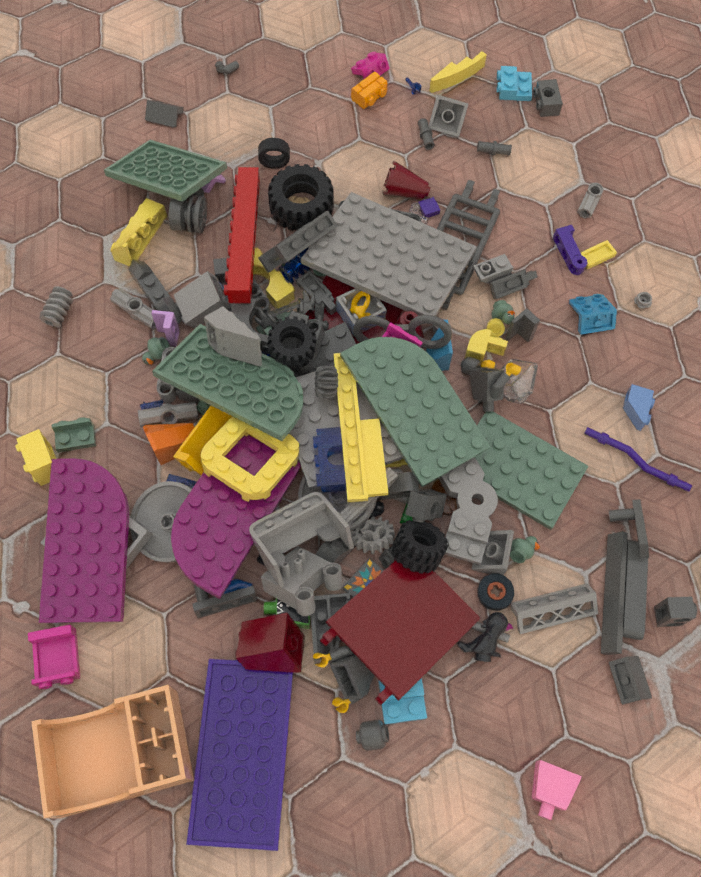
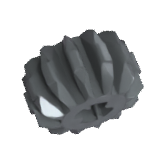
M328 365L318 366L314 378L315 394L323 399L334 398L338 388L337 369Z

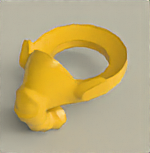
M360 291L351 302V309L349 310L352 314L356 313L359 319L371 315L368 312L365 313L370 304V295ZM365 296L366 300L364 302V305L357 306V303L360 300V298Z

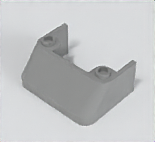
M312 492L254 522L249 528L252 540L266 568L280 588L284 586L280 569L281 564L286 562L283 555L286 551L316 535L327 542L340 537L350 550L354 548L349 525L320 492Z

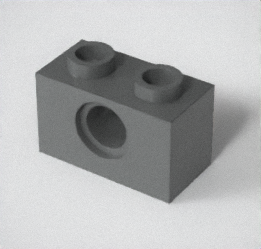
M557 79L538 80L536 88L533 89V97L536 98V109L539 110L540 117L559 116L563 102Z
M432 489L411 491L406 515L412 516V520L417 522H424V520L433 521L435 518H441L447 494Z

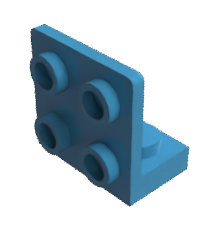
M593 294L588 297L579 296L569 300V304L579 315L578 332L581 335L615 329L617 309L603 294Z

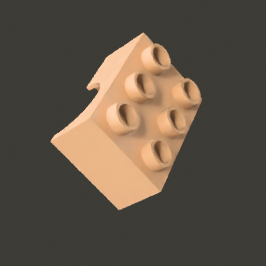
M165 685L114 699L115 702L111 705L86 714L61 719H39L32 721L43 817L60 819L194 781L178 692L170 685Z

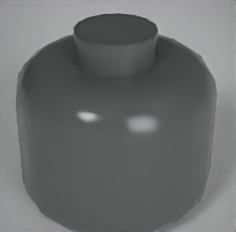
M470 356L461 362L462 373L469 375V369L481 368V361Z

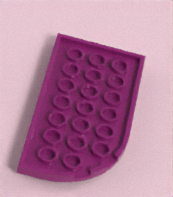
M244 435L224 457L255 476L276 451L263 442L249 435L247 437ZM299 461L295 467L292 466L271 490V495L264 500L262 498L250 500L249 502L243 500L240 493L212 475L208 477L203 472L180 506L174 518L171 532V543L175 560L183 574L194 585L221 599L254 545L249 531L250 526L276 510L301 469Z
M76 458L52 459L39 623L124 621L129 531L128 500L116 477L102 466L88 460Z

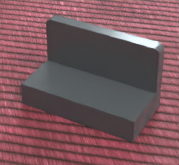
M147 100L145 120L176 127L178 114H183L184 107L156 100Z
M526 308L511 321L505 339L509 341L518 333L529 342L534 337L540 319Z
M628 656L609 662L622 705L652 698L639 656Z

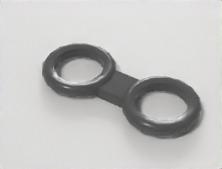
M434 315L417 316L409 324H394L400 326L410 335L416 336L422 341L421 347L426 349L442 348L452 338V330L449 324ZM379 316L362 317L353 326L354 336L359 342L368 340L361 331L363 326L373 324L387 330L390 322ZM421 324H433L443 331L444 336L439 340H426L416 333L415 328Z

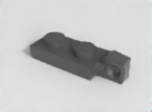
M525 269L518 270L490 281L489 285L493 298L498 299L530 285L529 281L538 277L536 270L528 272Z
M311 270L296 280V284L303 291L307 292L310 299L312 294L315 295V304L323 303L324 308L330 315L337 312V306L333 303L335 300L332 293Z

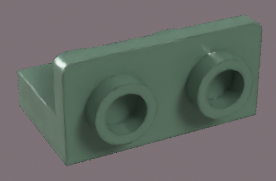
M81 417L74 421H59L51 425L55 432V446L58 453L96 446L95 425L90 418Z

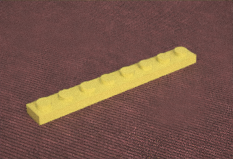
M334 353V367L338 373L337 399L347 502L368 501L356 381L342 360L340 353Z

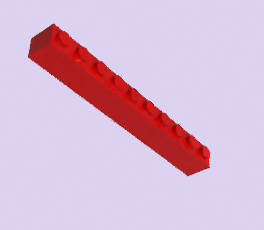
M238 167V174H235V185L237 186H234V196L236 197L232 199L234 208L231 209L233 221H230L232 233H229V243L231 245H228V256L230 258H227L226 262L229 271L225 272L227 284H224V295L228 296L229 303H251L260 176L259 167Z

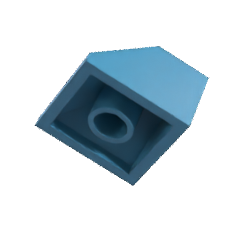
M438 328L431 341L439 340L444 336L440 328ZM451 340L442 348L426 349V352L434 359L441 371L449 370L453 355Z

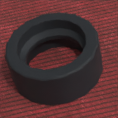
M267 138L261 141L258 146V160L264 167L271 169L282 168L289 163L290 147L286 141L280 138ZM269 151H278L282 154L277 156H271L266 153Z

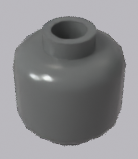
M379 719L362 722L359 730L356 731L357 743L361 744L366 751L383 749L386 746V742H389L387 725L383 724Z

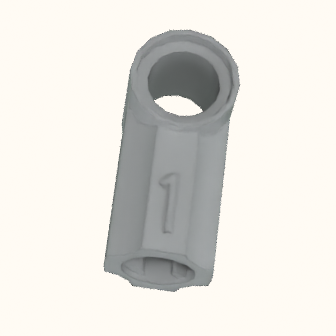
M592 183L589 185L577 211L580 217L585 219L591 218L604 190L601 184Z

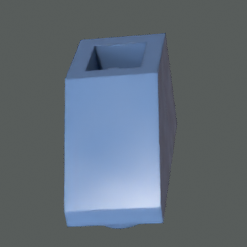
M632 384L626 392L623 410L635 428L641 431L645 425L648 426L651 420L649 411L655 403L653 398L654 391Z

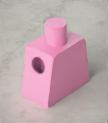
M542 760L536 761L532 799L541 802L538 816L552 820L555 808L561 811L566 810L582 776Z

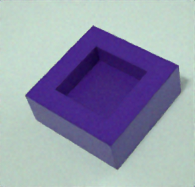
M434 197L418 202V208L424 219L440 214V208Z

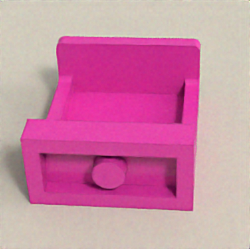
M70 624L28 633V641L32 643L35 679L31 680L32 685L39 687V689H48L52 687V684L68 685L74 683L75 679H80L77 632L75 627Z

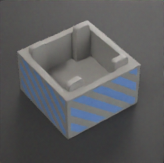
M356 288L336 297V310L342 320L346 322L353 336V326L359 318L356 313L352 314L349 309H351V302L354 296L361 291ZM370 295V304L365 313L368 312L371 314L369 316H379L385 319L386 308L380 299ZM365 296L360 298V300L357 303V306L364 305V302L366 300ZM365 325L361 328V331L364 332L377 325Z

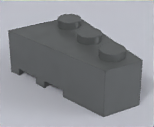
M351 593L314 596L316 610L311 614L314 654L322 653L326 655L329 654L330 650L340 647L341 639L338 636L327 646L320 639L330 629L325 622L351 600ZM314 658V663H320L322 658Z

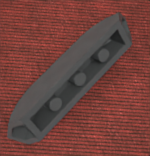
M133 259L128 270L154 309L157 311L174 312L177 324L182 321V314L166 289L144 261Z

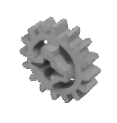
M373 516L371 520L367 519L361 526L351 531L353 546L356 545L357 550L363 548V553L370 550L374 554L375 550L381 553L382 548L389 549V544L394 542L395 532L393 524H389V520L382 521V517L376 520Z

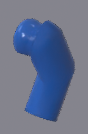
M233 579L224 594L250 587L252 583Z

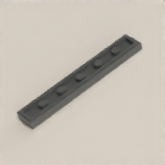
M624 531L608 534L601 639V654L604 655L622 654L628 533Z

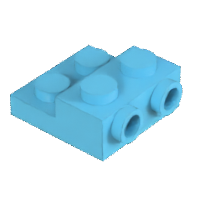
M501 66L500 70H497L496 80H499L497 83L499 100L531 101L532 72H517V67Z
M422 678L399 701L391 695L381 705L384 724L427 719ZM378 680L379 692L381 693L385 686Z

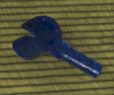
M408 77L405 79L412 88V95L416 94V89L421 92L422 86L420 83H413Z

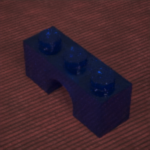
M341 428L316 429L317 436H313L314 448H318V455H314L315 467L320 468V474H316L317 486H321L322 493L346 491L344 465H333L328 461L331 455L342 453Z

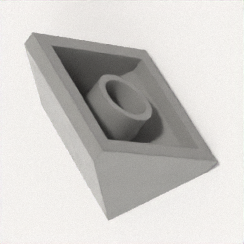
M490 531L482 562L480 565L473 563L472 570L486 574L504 575L508 567L514 531Z

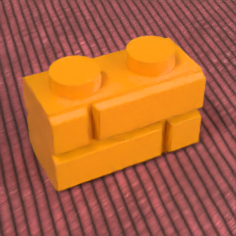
M373 72L351 89V99L362 109L372 106L378 98H383L386 95L388 82L383 77H380L378 73Z

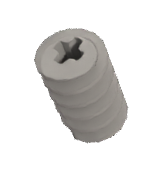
M53 287L52 293H50L49 299H47L46 305L43 307V311L40 312V320L49 326L60 328L61 324L59 322L64 321L62 316L67 315L65 310L70 309L68 304L73 303V300L70 298L73 294L63 287Z

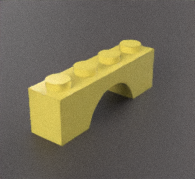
M255 248L253 274L261 275L270 282L266 289L269 302L275 309L288 305L295 300L293 285L284 280L280 271L273 269L268 273L258 257L263 255L259 248Z

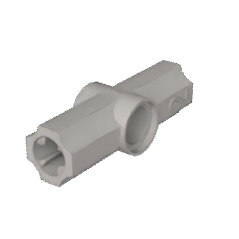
M121 288L115 289L112 292L111 302L129 313L132 319L141 321L151 329L156 328L151 315L152 309L145 305L140 298L133 297Z
M195 402L176 405L165 403L160 407L138 410L140 428L145 425L175 424L180 421L198 419ZM167 412L172 413L169 417L163 416Z

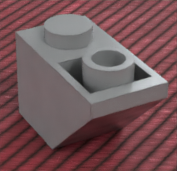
M503 254L473 265V269L481 282L489 284L490 281L511 274L513 266L507 256Z

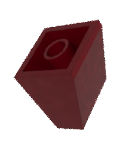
M288 613L242 622L235 655L237 661L246 670L301 672L305 635Z

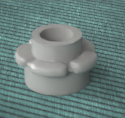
M641 292L634 298L635 304L641 309L649 308L652 305V296L648 292Z

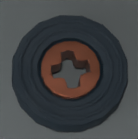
M490 574L480 581L477 588L478 598L486 608L500 611L507 608L513 601L514 587L506 576ZM494 587L497 590H501L498 597L495 594H491Z

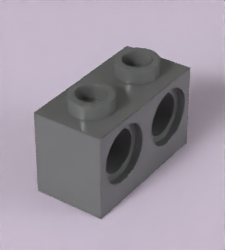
M667 597L655 605L654 612L657 627L683 626L697 618V605L693 602V597Z

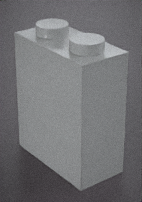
M208 271L174 294L175 304L182 314V321L185 325L196 328L199 324L203 325L205 323L204 317L222 306L225 308L230 306L218 278Z

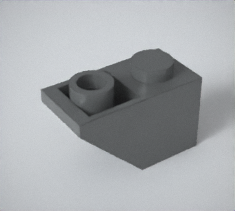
M339 537L333 541L324 542L315 555L330 563L340 564L353 549L350 550Z

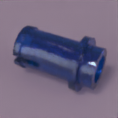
M160 399L148 403L144 401L143 404H140V408L143 410L160 407L163 404V400Z

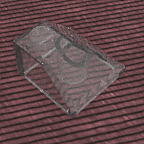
M511 359L508 363L520 366L521 371L516 376L510 375V380L504 386L503 397L509 402L521 404L533 393L538 365L533 362ZM506 365L501 368L504 370V373L506 372Z

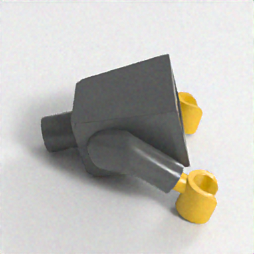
M484 360L481 363V368L469 369L472 396L474 400L483 402V411H494V401L503 399L504 386L510 380L511 374L516 376L520 373V366L508 363L504 373V370L494 368L495 362Z
M341 646L330 650L329 654L326 655L315 653L313 658H322L320 663L315 664L321 668L327 666L329 660L332 661L330 663L331 669L345 698L343 700L340 697H336L332 701V705L337 707L336 710L339 713H345L349 708L348 704L356 703L369 693L370 684L375 675L348 646Z

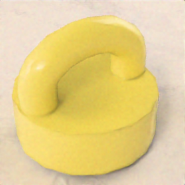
M494 318L487 323L486 329L492 330L491 337H500L505 331V326L502 320Z

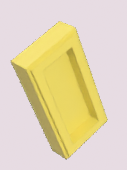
M608 240L581 252V255L587 259V270L615 257L617 254Z

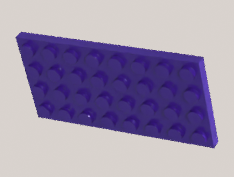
M209 659L186 845L278 851L293 672L246 670L237 660Z

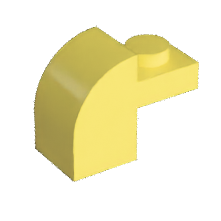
M479 330L471 336L464 359L470 356L480 360L482 363L486 351L503 356L508 341L500 337H491L492 330Z

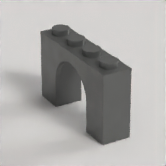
M251 298V303H235L231 311L253 333L255 332L259 335L261 351L269 354L268 335L256 332L250 325L257 311V300ZM291 311L289 315L290 319H293V316L298 317V320L304 319L305 324L309 320V316L295 311ZM289 337L284 339L281 344L287 349H296L300 339Z

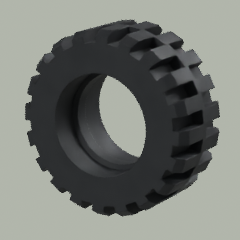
M295 164L293 167H285V170L281 169L277 172V176H273L268 186L271 215H273V219L276 222H279V225L284 228L288 227V230L291 231L300 229L327 210L332 215L334 189L330 178L326 177V173L322 170L319 171V168L315 166L312 168L308 164H304V166ZM296 193H308L315 197L307 203H294L288 200L291 195Z

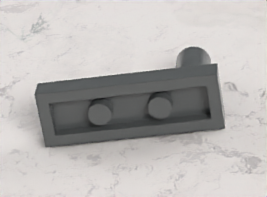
M632 500L633 508L609 510L610 522L635 520L640 557L649 558L641 500Z
M194 585L197 602L192 603L197 618H202L258 600L253 586L223 594L221 599L217 597L209 598L208 592Z

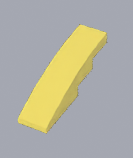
M480 52L472 60L466 57L457 65L451 62L431 79L429 91L433 93L443 90L471 77L485 66L487 54Z

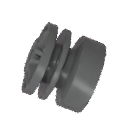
M192 195L190 200L187 198L184 201L171 198L169 205L170 228L175 231H185L186 227H188L189 232L193 233L195 231L202 234L207 220L206 198L204 196L197 198L196 195Z

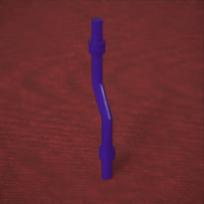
M589 427L586 428L584 434L597 439V442L603 445L608 444L627 453L644 472L666 481V484L672 487L675 485L688 492L691 490L692 485L678 479V476L672 473L669 475L648 465L632 447L609 437V434L597 432Z

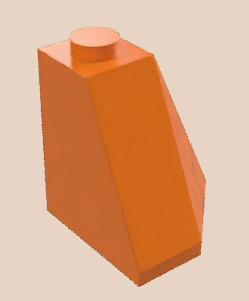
M193 423L143 426L160 465L175 459L173 456L195 426Z

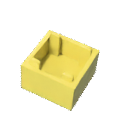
M39 429L17 438L18 444L15 447L23 455L26 463L23 465L24 471L29 472L34 482H38L41 486L49 483L52 459H56L49 441Z

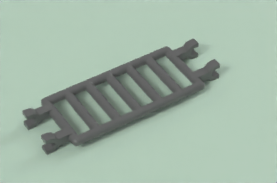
M468 180L462 195L454 194L437 227L440 231L447 227L480 239L472 259L467 264L466 272L462 273L459 278L462 280L459 287L454 286L441 307L445 310L448 309L454 293L458 295L464 293L474 272L473 265L478 263L500 215V209L494 207L498 201L500 190L493 189L487 204L469 198L475 184L472 180ZM458 201L491 213L492 216L490 220L454 207ZM451 214L486 226L484 233L448 220Z

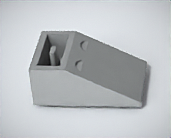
M222 306L204 317L208 344L217 353L253 365H262L261 339L259 335L255 332L253 333L244 322L237 319L232 311L229 312Z

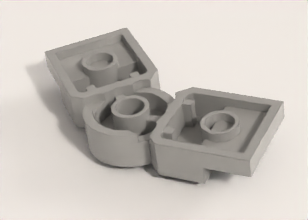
M474 457L438 479L448 496L456 498L457 510L452 513L445 537L448 541L445 555L480 565L492 527V522L489 518L497 507L498 497L494 488L483 481L485 473ZM473 498L479 499V500L481 501V504H480V505L474 504V503L472 502V499H473Z

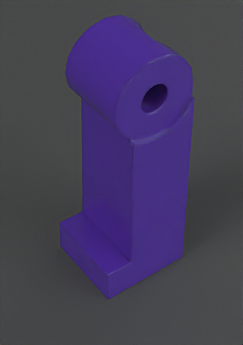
M573 225L558 228L553 235V240L569 271L573 275H580L587 266V259L581 255L572 236L575 229Z

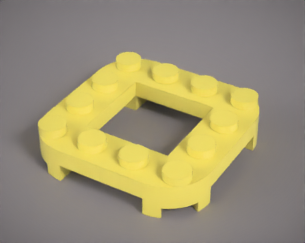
M232 416L203 447L201 463L204 473L208 477L212 475L240 493L243 500L248 502L262 498L265 500L271 495V490L290 468L297 465L299 442L290 434L283 441H280ZM250 434L276 451L255 476L224 457L244 435L247 437Z

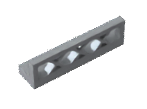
M588 583L510 603L511 610L517 619L518 632L520 634L598 614L596 592ZM591 601V609L584 611L580 609L584 603ZM565 608H573L569 615L564 616L561 614ZM552 612L553 615L549 620L544 621L541 619L545 613ZM534 618L530 625L523 626L522 619Z

